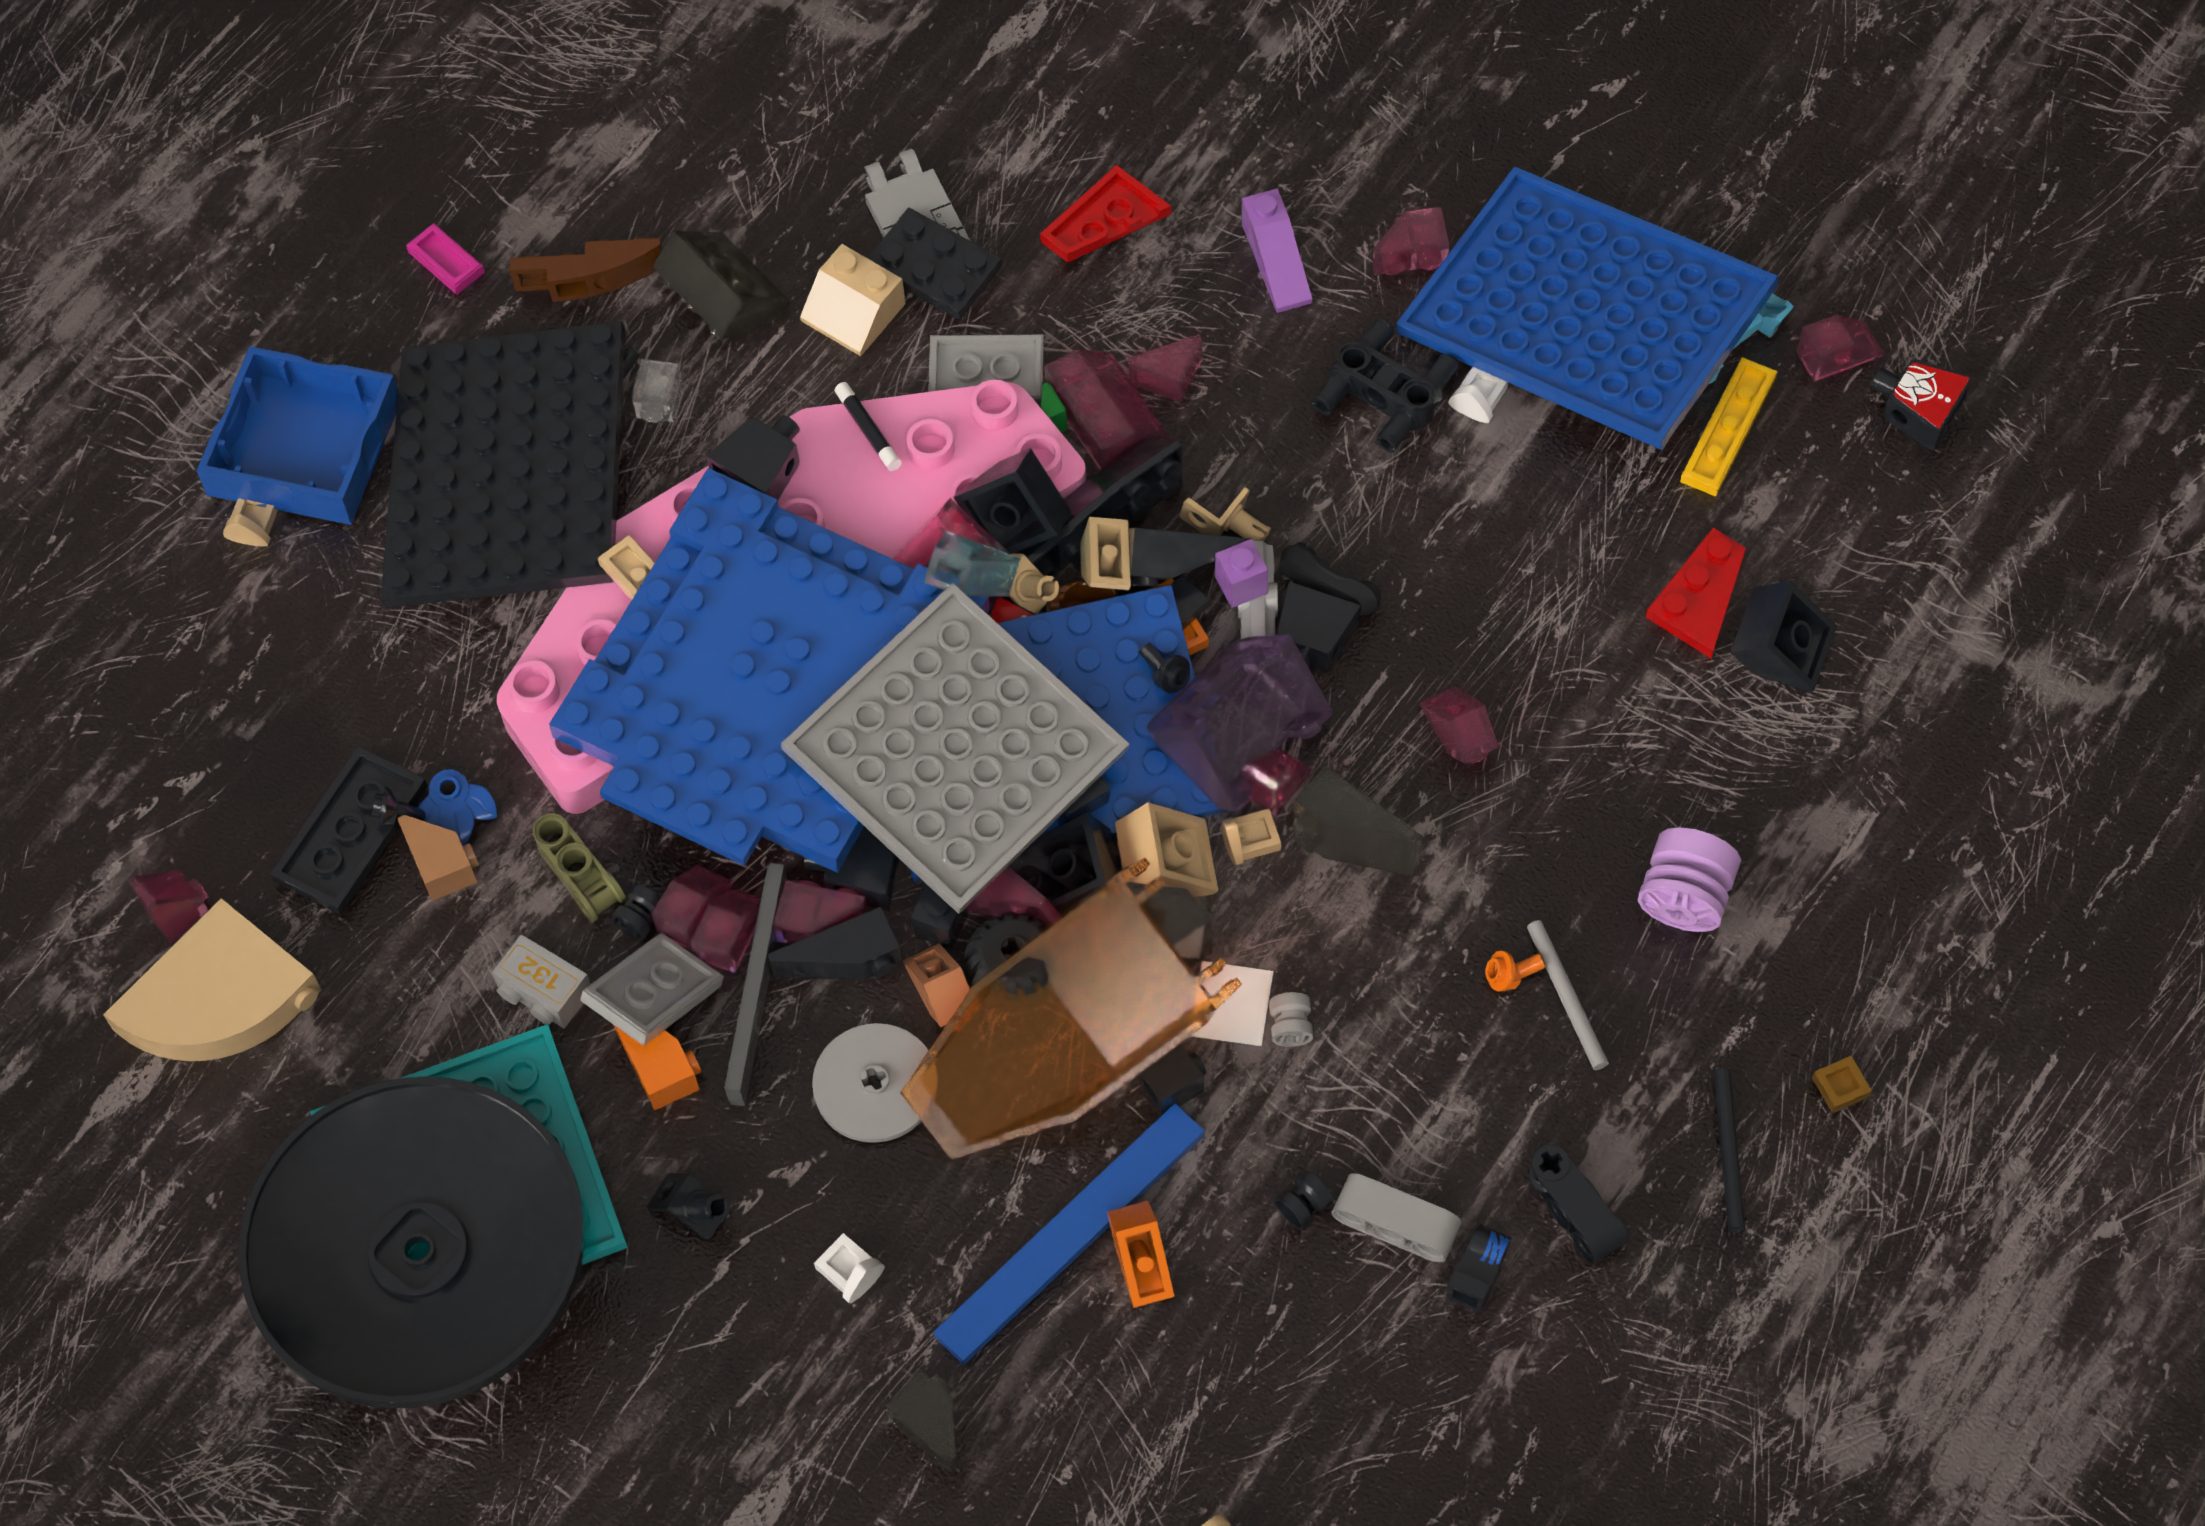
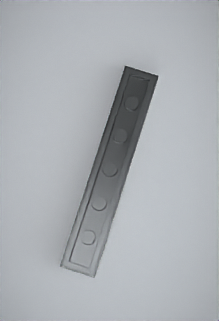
M770 863V866L767 868L724 1087L731 1105L745 1106L771 974L767 954L774 952L776 948L788 886V879L783 864Z

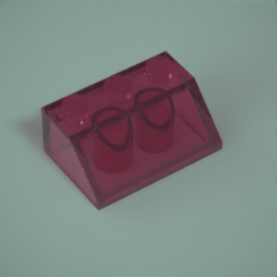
M1077 349L1045 365L1046 382L1052 385L1066 408L1067 422L1100 471L1152 435L1169 438L1112 353Z

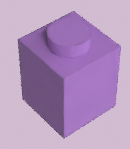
M1252 539L1215 553V578L1231 608L1268 594V569Z

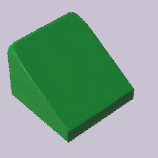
M1046 382L1042 386L1041 409L1058 430L1063 433L1067 431L1066 408L1052 385Z

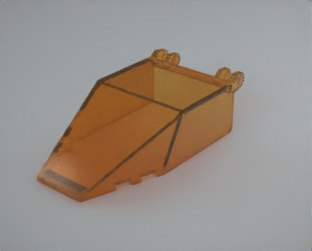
M1145 857L1115 874L1019 946L976 982L900 1092L951 1160L1000 1145L1007 1140L1023 1135L1025 1137L1055 1125H1064L1077 1120L1205 1026L1215 1011L1242 985L1237 977L1230 979L1211 996L1202 983L1223 970V967L1226 965L1223 958H1219L1196 976L1153 921L1141 903L1165 885L1161 877L1147 884L1136 896L1127 887L1126 883L1138 877L1147 870L1150 863ZM1027 957L1040 959L1048 964V966L1045 965L1044 972L1049 977L1048 982L1043 988L1038 981L1034 983L1035 993L1024 995L1023 988H1016L1017 995L1005 992L1006 985L1000 982L999 987L997 986V983L1010 968Z

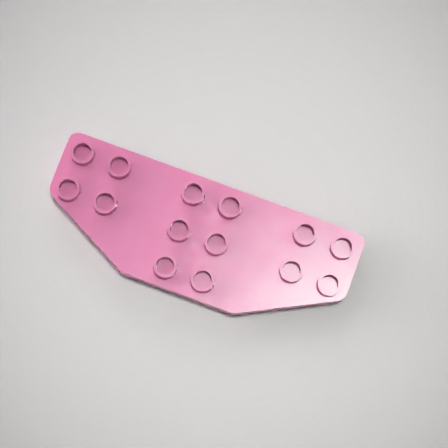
M987 380L976 386L860 401L901 460V466L895 471L887 469L843 403L805 408L793 414L790 418L800 428V432L792 440L797 445L800 462L778 500V507L915 569L917 564H920L957 581L982 566L981 558L987 552L986 547L953 497L957 492L999 461L1030 448L1064 500L1086 482V468L1082 457L1023 387L1002 380ZM709 466L617 520L615 545L630 535L655 563L671 538L669 532L671 526ZM614 581L612 583L566 588L497 694V706L507 733L560 807L572 814L586 812L605 800L601 798L600 789L614 766L553 738L549 723L588 660L592 659L595 661L632 601Z

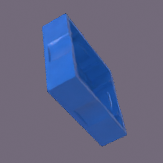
M249 346L231 388L227 409L215 426L197 468V473L206 495L236 502L239 498L264 503L256 506L265 508L267 504L274 505L276 510L352 525L396 415L398 388L394 375L347 365L320 364L301 356Z

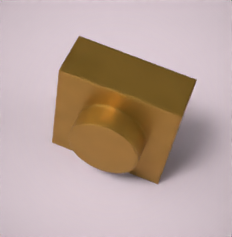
M1852 1056L1815 1071L1812 1077L1832 1113L1869 1098L1872 1092Z

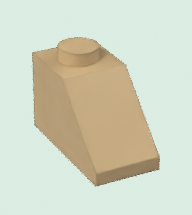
M1089 517L1080 542L1081 576L1090 587L1129 590L1131 581L1128 520Z

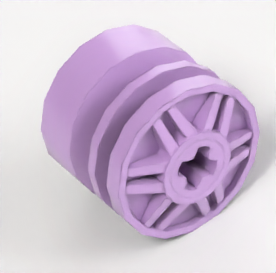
M1682 827L1666 829L1659 834L1650 864L1652 868L1646 872L1644 884H1642L1639 892L1638 902L1641 908L1652 918L1668 926L1693 932L1712 931L1720 926L1729 898L1727 892L1732 890L1741 858L1737 850L1730 844L1712 834Z

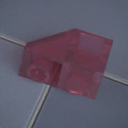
M1437 207L1404 212L1373 248V275H1396L1402 271L1438 268L1449 254V240L1442 208Z
M801 880L798 883L786 881L773 922L777 941L793 944L868 912L865 896H860L856 891L847 888H840L837 891L821 888L818 884L807 880Z

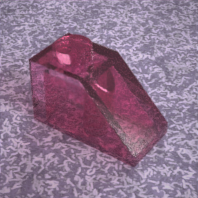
M1838 314L1804 326L1797 349L1800 359L1814 382L1880 358L1884 353L1867 323Z
M1453 686L1419 702L1421 710L1448 754L1463 764L1481 761L1487 757L1488 752L1499 747L1485 704Z
M699 865L672 880L652 912L657 933L662 932L674 942L694 950L733 886V882Z
M179 870L139 875L128 880L146 913L170 943L186 933L208 912L203 902L209 897L206 891L195 878L188 882Z
M729 887L708 905L692 938L697 958L708 964L735 973L755 932L761 898Z

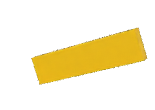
M1743 357L1741 358L1681 475V483L1717 496L1776 379V370Z

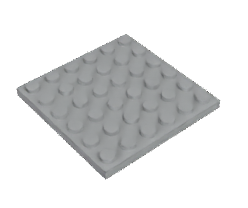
M954 583L943 591L781 743V749L958 914L1129 748V743Z

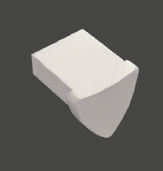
M1472 367L1460 387L1452 394L1448 403L1452 408L1467 417L1479 422L1489 423L1493 417L1492 411L1506 391L1508 382Z
M844 1233L814 1263L815 1269L843 1292V1298L848 1303H853L859 1299L877 1281L885 1268L879 1260L868 1255Z

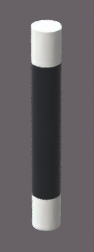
M842 382L838 384L835 388V393L887 469L889 471L897 470L902 462L848 383Z

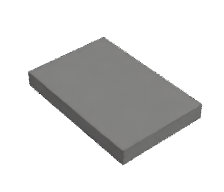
M1044 334L930 335L928 392L976 386L987 380H1002L1020 385L1041 406L1044 372Z
M661 932L582 990L580 1001L644 1046L722 986L724 976Z

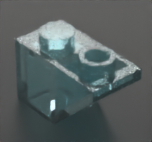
M946 531L934 548L924 583L946 590L954 583L967 596H1009L1021 558Z

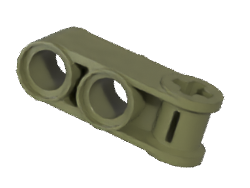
M548 813L540 816L535 821L533 836L541 857L571 893L581 911L592 923L598 920V914L614 903L619 902L622 904L627 900L614 877L602 867L565 818L559 814ZM551 834H562V837L555 842L544 841ZM581 862L585 864L577 872L567 870L574 863Z

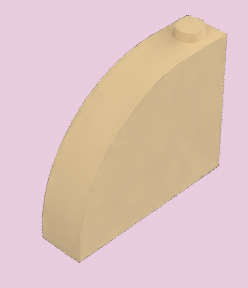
M221 898L103 1015L114 1032L145 1052L173 1060L206 1061L235 1055L266 1041L283 1029L301 1011L309 1009L316 1001L318 993L322 989L310 970Z

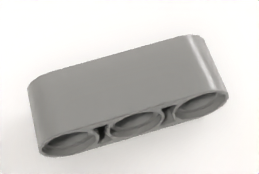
M1355 1173L1348 1175L1331 1212L1332 1216L1342 1224L1420 1257L1439 1263L1445 1262L1462 1224L1458 1216L1444 1208Z

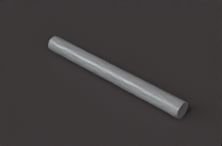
M1537 920L1527 926L1528 932L1541 956L1593 1070H1600L1606 1067L1609 1062L1542 921Z

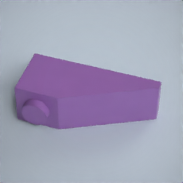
M1278 188L1242 198V226L1276 313L1311 304V292L1291 222Z

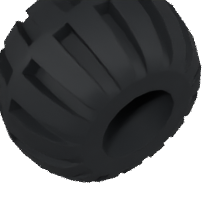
M1014 912L1004 913L1000 918L994 916L985 921L983 926L977 928L971 936L963 960L965 977L974 994L988 1007H994L997 1011L1008 1014L1011 1011H1016L1017 1014L1026 1013L1031 1008L1038 1009L1046 1004L1048 999L1053 998L1059 990L1065 977L1067 966L1065 948L1058 934L1041 918H1035L1034 915L1022 912L1020 915H1014Z

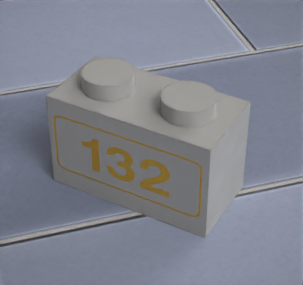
M522 934L492 971L498 986L497 992L502 998L514 1005L521 1002L531 1008L530 1013L542 1023L550 1025L551 1022H554L563 1029H565L584 1004L580 1001L582 990L591 984L585 972Z

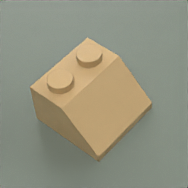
M841 244L819 269L800 319L813 329L862 356L906 304L903 280Z
M1147 802L1115 822L1127 895L1159 903L1212 895L1218 892L1206 819Z

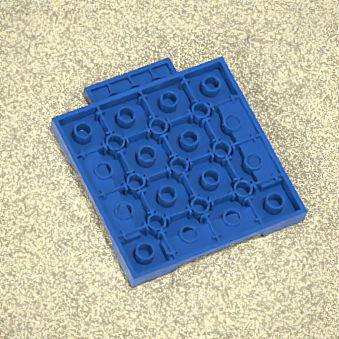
M707 468L669 530L670 540L595 661L592 659L588 660L550 721L551 733L553 738L614 766L600 789L601 798L743 866L746 865L761 837L838 873L865 826L781 749V743L952 583L985 613L989 612V596L920 564H917L915 569L786 511L778 507L777 499Z

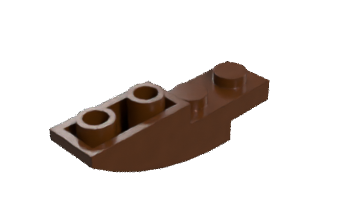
M639 237L631 240L601 239L599 241L585 242V254L565 253L559 256L527 255L510 258L509 271L515 291L549 290L552 302L593 297L633 284L665 266V259L660 238Z

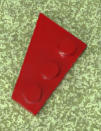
M1116 165L1040 233L1041 243L1068 263L1171 215V205Z
M1712 528L1647 609L1646 618L1712 659L1746 547Z

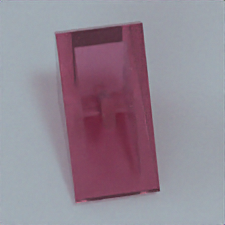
M1200 334L1128 358L1129 380L1131 384L1182 402L1202 363V338Z
M1279 748L1246 764L1243 770V796L1264 810L1270 809L1271 814L1276 817L1307 779L1312 769Z

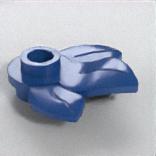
M452 769L442 770L431 779L429 795L418 806V808L425 811V822L457 832L462 846L467 844L472 834L475 823L474 819L492 820L497 818V807L491 794L482 786L469 784L462 773ZM445 783H454L456 789L453 794H442V787Z

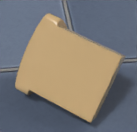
M238 498L232 515L225 525L223 535L231 541L242 544L268 546L271 539L269 532L278 510L275 509L274 505L267 504L265 508L256 506L264 503Z
M1270 809L1221 820L1224 844L1234 865L1243 864V860L1281 850V841Z

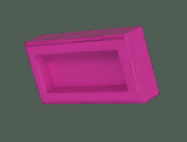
M435 223L406 245L408 253L456 295L485 273L483 265Z

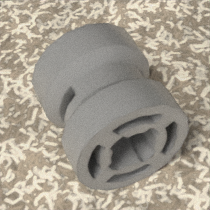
M1290 992L1278 994L1269 1000L1270 1015L1275 1019V1024L1271 1027L1272 1042L1275 1045L1296 1047L1305 1045L1313 1040L1312 1024L1307 1019V1016L1311 1013L1310 997L1302 993Z

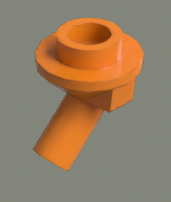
M1501 950L1496 951L1487 962L1485 974L1492 989L1502 992L1516 989L1522 978L1544 969L1545 965L1539 953L1515 964L1511 954Z

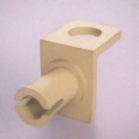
M1246 487L1243 488L1220 519L1190 498H1187L1183 503L1179 515L1182 520L1202 534L1221 536L1224 531L1231 529L1242 538H1251L1252 541H1264L1271 531L1269 526L1264 525L1243 510L1250 492ZM1192 512L1201 516L1206 524L1197 520Z
M1013 553L995 560L979 579V582L984 586L1001 587L1016 604L1035 614L1040 612L1047 601H1052L1056 598L1059 592L1058 582L1056 580L1052 581L1054 577L1043 576L1024 554ZM1007 564L1006 568L1001 573L994 576L1000 567Z

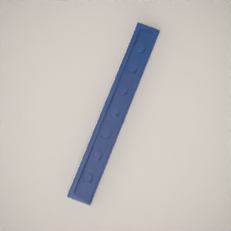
M1174 1103L933 1332L934 1337L955 1358L965 1365L1110 1227L1108 1211L1133 1205L1205 1136V1130Z

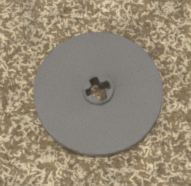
M873 1023L851 1028L837 1036L826 1046L814 1068L812 1087L815 1103L820 1114L834 1130L857 1141L885 1142L907 1134L923 1121L934 1103L938 1080L934 1060L927 1047L916 1036L897 1026ZM875 1075L878 1080H881L882 1088L875 1090L872 1085H869L868 1078Z

